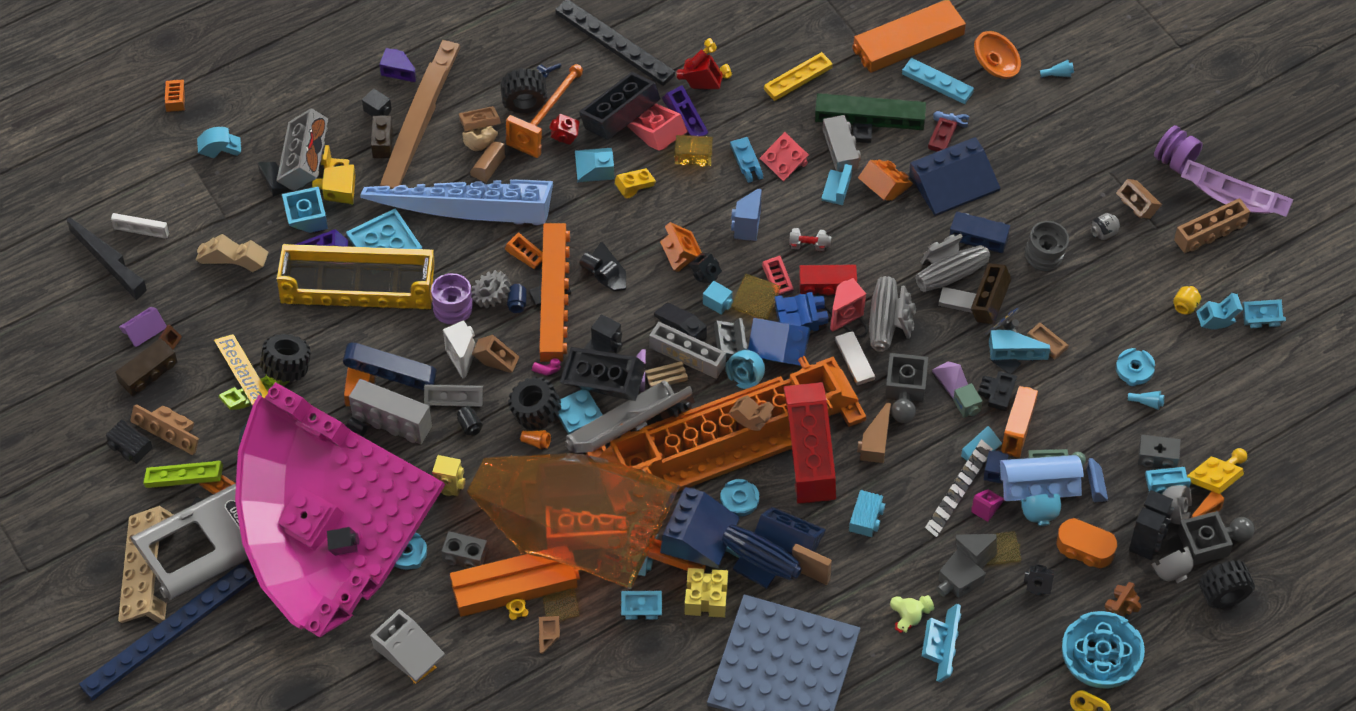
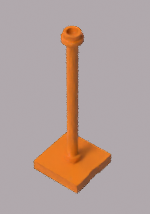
M575 64L570 67V74L530 123L509 115L506 119V145L536 158L541 155L542 129L537 127V125L576 77H581L583 68L580 65Z

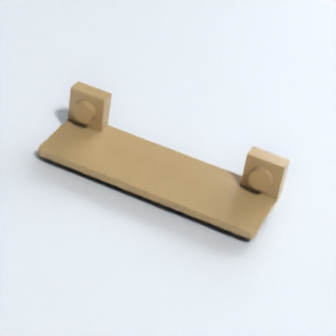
M161 506L129 517L118 621L121 623L145 615L158 623L165 620L167 603L154 596L155 574L130 539V537L173 516L172 513ZM159 541L149 546L156 558Z

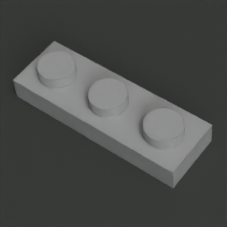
M425 385L424 404L483 406V386Z

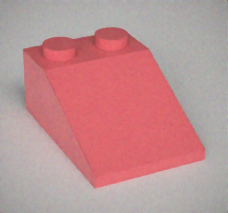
M654 104L653 107L646 110L641 116L627 125L649 147L658 151L667 148L669 144L687 133L681 114L658 104Z

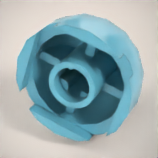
M751 350L736 352L725 365L728 378L731 381L734 379V381L740 383L736 386L743 389L757 385L765 373V365L762 358Z
M1048 494L1026 497V500L1021 499L1025 517L1031 522L1038 523V526L1050 525V521L1056 519L1060 514V495L1053 494L1054 498H1048Z

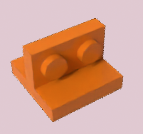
M670 222L665 226L669 235L662 239L660 243L673 270L679 272L702 252L691 231Z

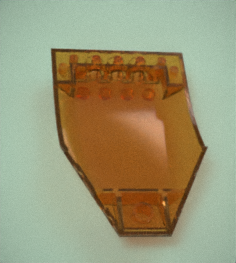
M563 453L484 458L467 493L488 514L494 524L504 532L506 537L512 541L522 555L529 554L563 563L631 589L680 485L615 461L583 454Z

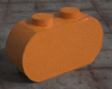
M1073 518L1061 524L1057 537V548L1060 553L1070 559L1082 561L1087 566L1104 568L1110 565L1114 559L1117 540L1112 533Z

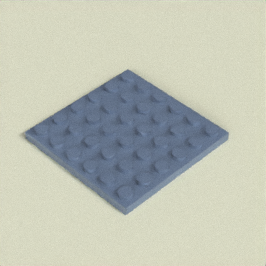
M744 594L707 705L725 711H835L860 633V627Z

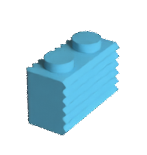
M860 490L849 525L850 532L869 537L873 536L874 531L878 532L880 525L878 517L883 515L885 504L882 503V495Z

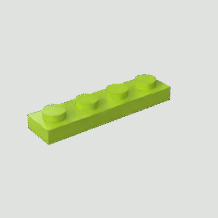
M221 461L149 467L146 468L143 484L146 488L217 482L221 480L223 464Z

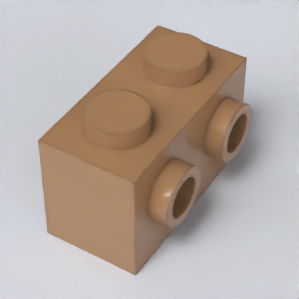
M1127 179L1116 192L1122 198V202L1130 206L1139 218L1151 219L1162 205L1137 180Z

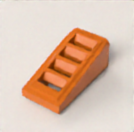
M184 80L166 81L165 107L167 112L185 110Z
M519 232L506 244L504 250L531 268L535 269L542 262L543 252ZM535 255H537L538 258L535 261H532L531 259Z
M1211 491L1191 518L1220 511L1223 507L1224 497Z

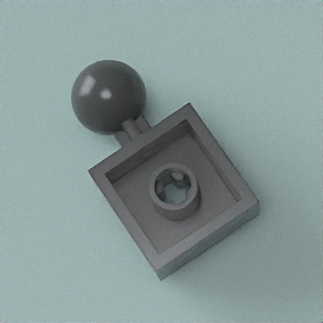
M890 353L885 398L899 399L891 407V415L899 423H908L915 417L916 408L910 400L924 402L928 357Z
M1218 511L1180 521L1177 533L1183 547L1188 546L1193 557L1194 566L1228 557L1233 546L1231 538L1237 542H1246L1253 537L1255 528L1253 522L1246 517L1235 518L1229 527L1225 528Z

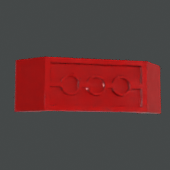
M823 382L784 386L796 481L797 504L836 500V476Z

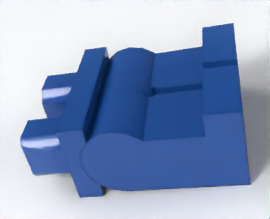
M812 292L807 293V295L800 294L788 298H783L782 295L775 296V310L778 322L810 327V331H818L819 325L828 323L827 311L817 312V309L825 308L824 296L813 297Z

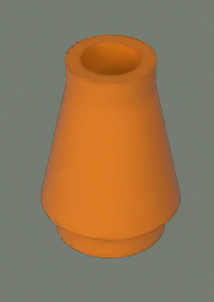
M523 430L520 439L521 442L544 449L550 445L551 434L547 433L546 430Z

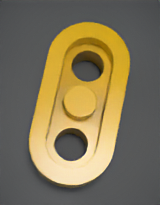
M1083 690L1075 692L1070 699L1071 707L1075 711H1098V707H1102L1104 711H1111L1106 701ZM1080 697L1085 699L1084 704L1079 701Z

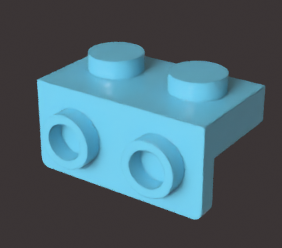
M1282 299L1242 303L1244 326L1250 325V328H1260L1262 324H1269V327H1278L1286 321V317H1283Z
M1185 467L1149 470L1145 473L1149 492L1152 490L1163 494L1168 487L1176 485L1190 488L1191 479L1187 478Z
M621 591V616H625V619L634 620L638 619V616H646V619H658V615H662V591Z

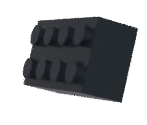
M631 72L580 110L579 114L586 130L609 140L661 99L655 82Z

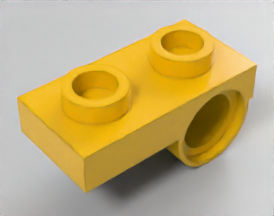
M645 168L617 175L614 184L624 198H631L639 189L654 186L656 180Z

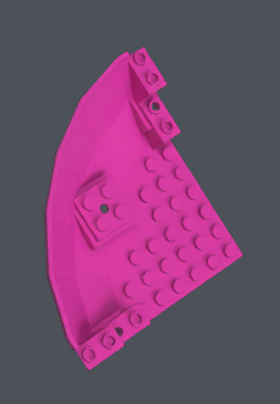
M275 382L268 390L265 398L259 395L255 400L238 450L235 502L242 545L260 587L289 622L301 630L305 628L321 637L349 620L353 616L352 612L360 599L368 600L383 585L446 484L354 433L342 422L313 407L303 397ZM306 512L307 517L302 519V514ZM346 527L352 528L359 535L358 552L336 556L328 550L327 531Z

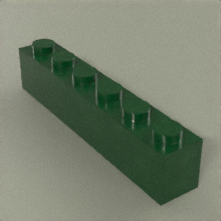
M817 93L815 122H823V119L845 115L846 121L850 122L851 125L853 123L872 124L874 127L924 131L926 102Z

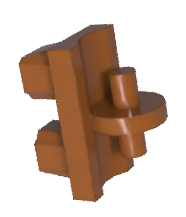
M1128 582L1126 586H1116L1114 596L1118 600L1109 599L1105 604L1106 612L1125 617L1126 614H1131L1132 611H1140V597L1134 591V583Z

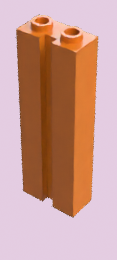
M944 0L854 36L852 47L854 53L858 54L861 58L863 66L867 67L870 73L963 36L966 23L949 0Z
M566 544L450 573L460 617L506 606L508 602L514 599L526 601L577 588V580H580L578 568H574L572 563H575L573 552L568 550Z

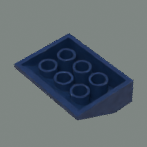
M976 137L910 162L909 176L935 216L1000 190L987 155Z
M685 487L663 533L660 553L719 568L728 547L721 541L722 536L729 525L737 526L740 517L705 492Z

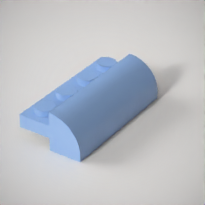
M1077 455L1000 460L1004 501L1026 500V497L1048 494V498H1054L1053 494H1059L1060 497L1082 496L1081 477H1084L1081 460Z

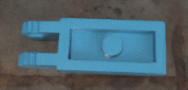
M748 137L731 141L730 147L747 182L753 181L751 171H755L758 179H763L760 164Z

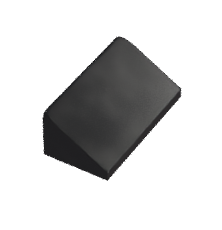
M276 162L258 163L259 171L273 197L290 190L277 182L279 167Z

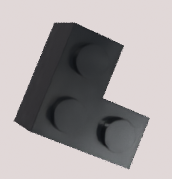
M601 314L591 327L592 338L584 349L619 353L623 346L621 341V324Z

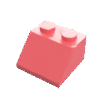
M854 278L843 281L837 286L830 326L832 332L864 315L866 293Z

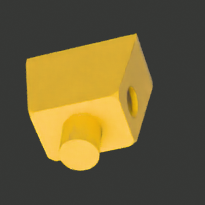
M354 165L325 168L323 179L316 178L313 180L312 187H319V190L323 191L325 200L353 204L356 178Z

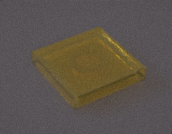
M745 273L731 307L734 310L767 320L775 303V296H778L781 286Z

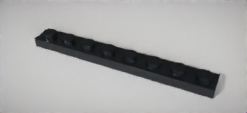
M565 0L555 9L558 16L662 86L675 76L673 69L570 0Z

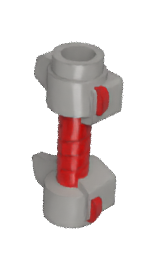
M793 228L792 232H790L789 245H791V249H800L802 243L815 244L814 246L817 251H825V248L831 246V236L826 235L825 230H819L816 237L801 236L799 228Z

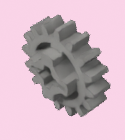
M496 270L492 274L487 272V276L481 275L480 281H475L477 285L472 286V299L480 307L485 306V308H488L490 304L492 307H495V303H501L502 298H507L505 294L511 291L508 288L511 286L509 278L502 271L498 273Z

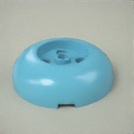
M1097 611L1080 616L1078 620L1068 626L1062 641L1063 659L1069 671L1084 684L1095 688H1114L1125 684L1137 674L1144 659V642L1139 631L1135 630L1128 623L1127 619L1111 612ZM1095 642L1096 645L1095 647H1090L1088 643ZM1089 659H1092V660H1094L1095 662L1090 663V662H1088V660H1089Z

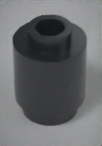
M466 406L457 412V420L466 435L475 436L480 433L483 425L473 409Z

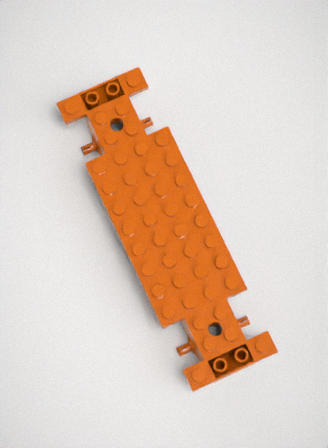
M805 356L800 357L798 362L802 369L790 374V379L783 381L781 376L688 410L683 414H679L676 418L664 419L639 429V431H628L620 438L611 441L607 449L604 445L593 452H585L589 460H597L600 473L599 478H601L603 490L615 515L634 509L629 491L663 479L671 495L684 490L685 487H692L792 449L784 386L823 382L828 416L841 412L848 427L866 421V415L858 402V398L835 358L831 357L817 362L815 365H809ZM748 395L758 405L770 402L774 406L770 419L761 430L754 431L746 428L728 414L738 399Z

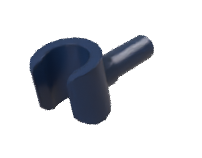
M558 63L548 68L539 65L537 70L539 71L538 73H542L543 77L546 78L550 72L560 68L561 64Z

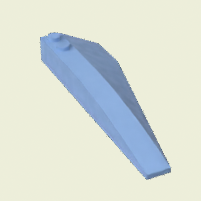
M516 179L510 180V184H501V180L493 181L491 184L475 181L470 185H466L465 182L435 183L434 187H425V184H417V187L414 188L398 185L393 189H390L389 186L364 187L360 196L363 199L438 216L541 225L546 222L548 217L553 181Z

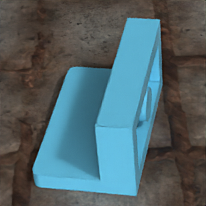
M845 164L843 172L830 170L823 191L822 201L843 205L852 176V165Z

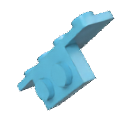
M959 604L947 610L945 623L933 618L927 620L922 657L939 663L936 679L938 682L949 678L953 672L952 661L956 653L955 641L958 637L957 628L961 618V605Z

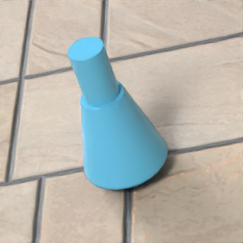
M1068 60L1050 69L1040 70L1041 77L1051 75L1071 77V74L1074 73L1073 63H1069Z
M1161 391L1141 394L1128 393V401L1140 402L1159 410L1160 406L1163 407L1164 395H1161Z

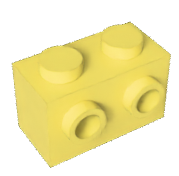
M438 455L432 471L433 477L446 484L441 491L442 494L458 496L460 489L463 490L465 485V478H463L464 468L461 466V460Z

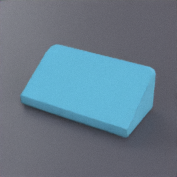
M987 426L962 449L961 457L968 461L981 439L993 449L992 451L998 449L1002 442L993 430Z

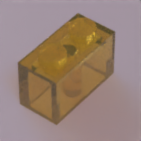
M676 135L675 164L711 166L713 137Z

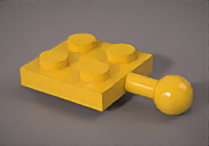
M1237 448L1232 452V457L1226 462L1211 456L1188 474L1187 478L1191 479L1192 484L1220 494L1244 475L1243 468L1235 464L1244 463L1247 460V452L1244 449Z

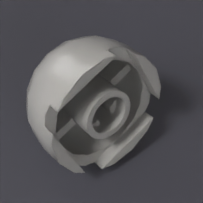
M1182 485L1168 487L1162 495L1173 499L1171 507H1174L1170 523L1180 524V521L1190 518L1191 512L1187 513L1188 506H1192L1191 491L1189 487Z
M1188 546L1184 548V553L1178 550L1160 559L1158 566L1156 563L1151 564L1161 579L1168 582L1176 580L1179 583L1188 578L1186 574L1193 568V557Z

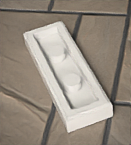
M116 213L112 214L111 220L115 230L168 238L169 230L166 222Z
M854 332L836 336L837 346L856 385L875 380V375Z

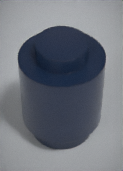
M513 284L509 287L511 291L507 293V306L511 312L521 313L526 307L527 290L521 284Z

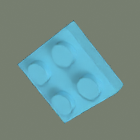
M582 389L560 399L561 410L558 411L560 413L558 418L568 435L603 415L588 390Z

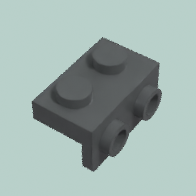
M738 318L734 323L718 320L714 323L717 348L726 352V358H730L738 351L747 350L748 343L745 338V326L743 325L742 318Z

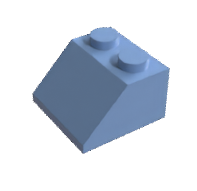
M757 189L737 201L736 209H732L731 231H734V239L757 240L762 189Z

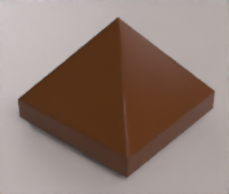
M168 324L158 339L161 338L174 350L182 336Z

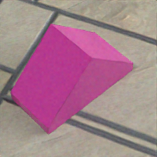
M989 489L982 491L974 496L971 512L988 522L1001 506L1004 498Z

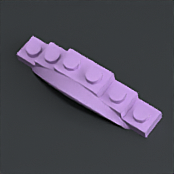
M1187 160L1181 175L1182 178L1192 181L1204 193L1223 204H1228L1240 198L1252 213L1274 212L1287 217L1293 202L1291 198L1235 179L1191 160Z

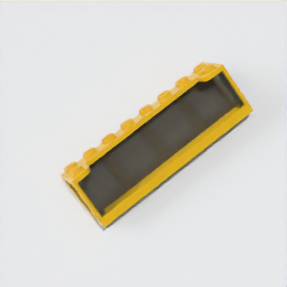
M283 244L277 275L280 302L326 306L431 309V287L435 263L434 251Z

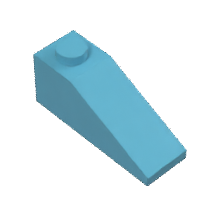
M999 329L991 330L989 348L991 360H1048L1050 345L1011 330Z

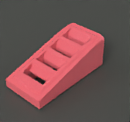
M781 256L763 261L762 267L776 296L794 290ZM778 266L777 269L770 270L771 267ZM781 272L780 275L774 277L772 275L774 273ZM784 278V281L775 283V280ZM784 284L787 285L786 288H783V289H780V290H778V288H777L778 286H781V285H784Z

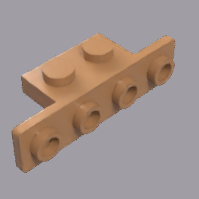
M139 405L133 406L130 420L132 423L191 455L196 453L199 439L189 433L193 429L194 422L165 406H161L153 412Z

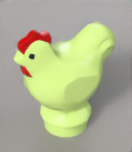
M929 595L921 596L919 601L912 598L902 599L896 596L890 602L891 608L898 612L901 620L895 623V630L899 631V633H906L912 626L919 624L922 613L929 614L934 610V604Z

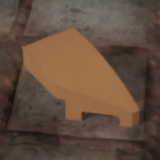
M559 616L539 617L540 654H543L560 638Z

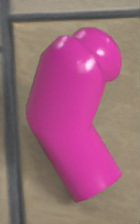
M553 358L548 365L534 362L532 371L549 376L560 370L561 362L556 358Z

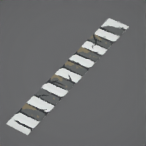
M982 439L925 527L936 537L986 461L989 450H993Z

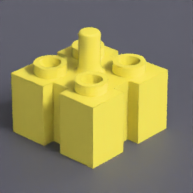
M688 568L685 615L701 616L702 611L709 612V617L725 618L728 587L727 570L712 569V574H706L704 569Z

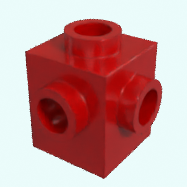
M559 114L550 124V138L571 145L578 136L580 121Z

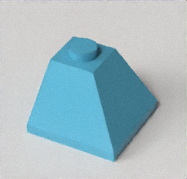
M612 148L575 150L578 182L614 179Z

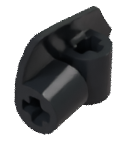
M600 242L593 253L587 251L583 254L579 265L593 273L598 282L613 291L626 290V271L603 242Z

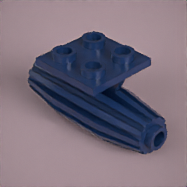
M731 524L722 536L721 541L740 556L733 570L766 589L776 575L792 580L797 578L802 571L801 563L782 547L755 532Z

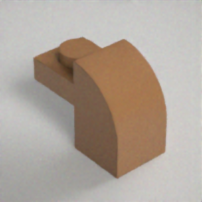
M747 395L738 399L728 414L742 426L759 431L770 419L774 406L770 402L758 405Z

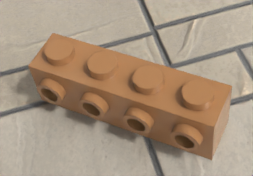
M1240 198L1177 227L1174 241L1184 254L1189 251H1195L1206 243L1210 244L1221 236H1227L1231 231L1245 227L1250 210Z

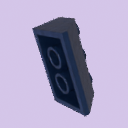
M771 507L761 514L755 533L782 547L787 552L792 553L795 544L815 552L826 529Z

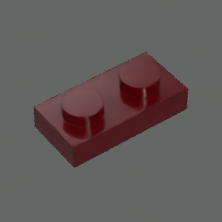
M940 117L928 144V149L938 152L948 148L957 128V122Z

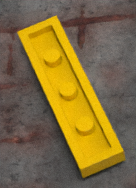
M821 52L764 85V90L776 101L832 69L833 63Z

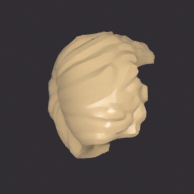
M487 126L477 130L464 131L462 136L464 144L473 151H481L494 142L498 132L492 126Z

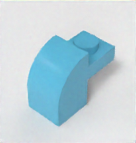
M226 127L207 129L197 138L199 154L215 158L221 151L236 156L241 153L240 137L229 134V130Z
M1231 293L1221 303L1208 301L1196 313L1201 327L1219 329L1235 323L1234 317L1243 308L1238 295Z

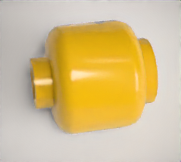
M1184 286L1177 292L1173 303L1179 313L1184 315L1192 314L1196 311L1202 298L1195 287Z

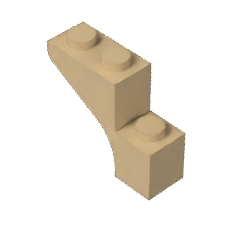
M221 234L206 243H202L198 247L196 261L202 264H236L254 272L264 266L268 251L252 240L238 245Z

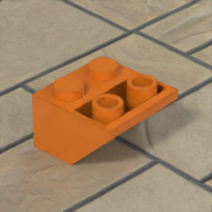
M870 160L858 177L883 200H894L913 184L908 179L909 176L902 171L899 172L895 168L896 165L889 160Z

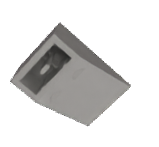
M400 609L370 635L374 649L416 682L445 656V653L420 626Z

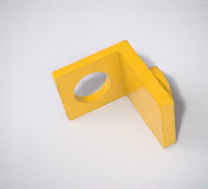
M325 145L324 154L321 155V165H324V169L334 167L339 163L349 165L350 161L348 159L331 158L330 147Z

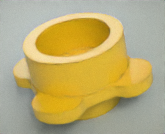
M514 599L506 604L511 620H516L517 617L528 616L529 612L525 608V600Z

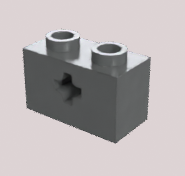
M1141 435L1137 465L1162 467L1164 469L1177 468L1181 439Z

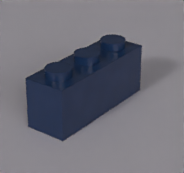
M956 211L950 228V235L954 234V236L962 234L963 237L960 243L972 246L982 245V247H986L988 250L1004 253L1011 225Z

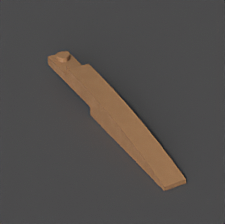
M442 40L433 62L429 63L395 143L380 186H389L390 189L401 185L436 108L435 102L460 50V44Z

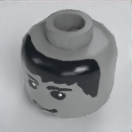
M1105 213L1093 219L1091 232L1101 240L1109 239L1118 233L1120 228L1119 220L1115 215Z

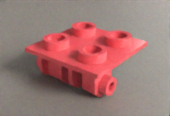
M784 132L760 159L780 179L785 181L798 166L804 167L807 165L809 154Z

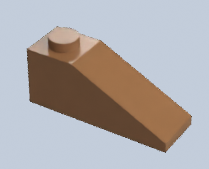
M891 403L885 404L863 433V440L858 441L857 452L861 453L860 460L884 463Z

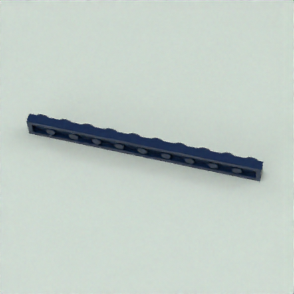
M241 563L80 682V688L93 701L255 580L254 576Z

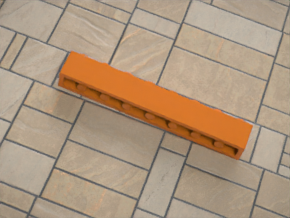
M544 223L540 362H550L553 358L563 362V356L567 354V343H564V338H568V327L564 326V322H568V310H565V306H568L569 297L568 294H565V289H569V278H566V274H569V262H566V258H570V246H566V243L570 242V231L566 230V223Z

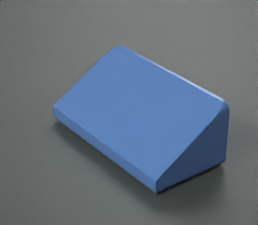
M1089 458L1087 474L1092 499L1094 502L1108 501L1102 468L1093 458Z

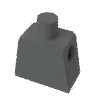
M958 548L941 568L938 579L941 584L936 587V590L943 597L951 591L956 597L960 598L985 582L986 572Z

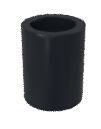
M351 417L346 424L347 428L360 436H364L368 429L367 424L354 417Z

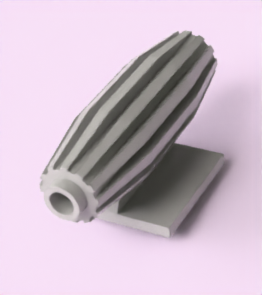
M954 234L944 239V242L940 244L935 242L928 247V251L924 253V257L920 262L922 265L927 262L932 264L916 275V283L923 292L954 283L971 275L987 264L990 258L989 250L980 245L959 251V242L963 237L962 234L954 236Z
M889 276L880 277L877 280L871 301L869 320L870 344L878 352H883L890 347L895 327L903 329L906 338H910L911 331L914 330L912 317L916 313L915 303L911 301V294L907 292L905 286H901L900 298H898L896 280Z

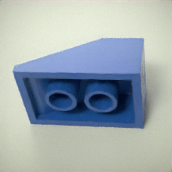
M753 318L748 350L754 351L763 359L800 365L798 359L806 355L810 327Z

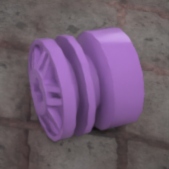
M1173 126L1161 138L1155 149L1154 157L1157 160H1161L1163 164L1170 162V168L1182 174L1187 160L1196 161L1203 144L1193 136L1187 137V132L1181 130L1180 127Z
M448 273L441 275L433 282L431 287L433 312L440 322L456 324L470 317L473 308L471 285L464 276Z

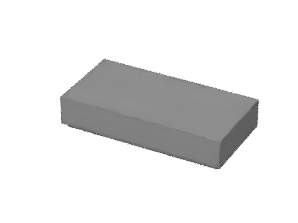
M942 287L938 306L972 313L971 306L976 294Z

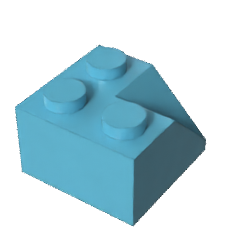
M319 187L282 194L289 226L309 233L328 229Z

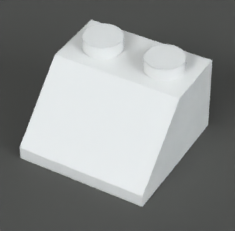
M464 320L443 329L446 352L462 379L467 376L474 358L472 352L476 345L473 339L475 336L471 326L466 325Z

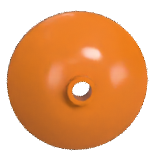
M985 31L976 38L974 43L976 58L988 73L998 78L1009 79L1019 72L1021 67L1019 53L1005 36L994 31Z

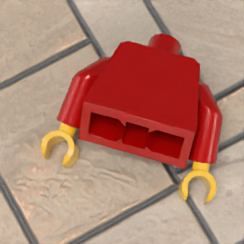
M709 38L704 42L706 48L704 50L701 49L694 57L686 59L684 69L677 70V79L687 80L693 89H720L722 78L728 79L732 75L728 64L722 65L719 69L711 54L707 55L708 52L714 53L717 49L715 42L713 43L712 39Z

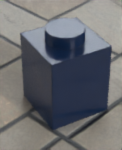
M989 450L983 480L1003 484L1000 474V460H1008V454Z

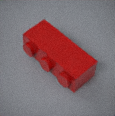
M800 265V294L807 295L809 292H812L813 295L817 293L825 295L836 294L837 286L841 282L852 278L857 282L856 265Z

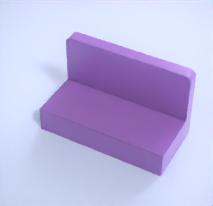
M150 307L119 326L122 333L128 335L132 344L137 347L166 328V324L158 310Z

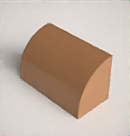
M492 142L471 169L470 175L487 183L505 158L504 143Z

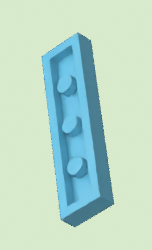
M913 58L902 69L903 75L963 104L968 101L974 92V87Z

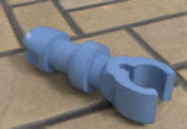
M936 111L933 114L935 121H939V118L942 117L957 122V125L960 127H968L967 122L961 121L963 119L969 120V116L966 114L955 116L954 113L949 115L943 114L940 111Z

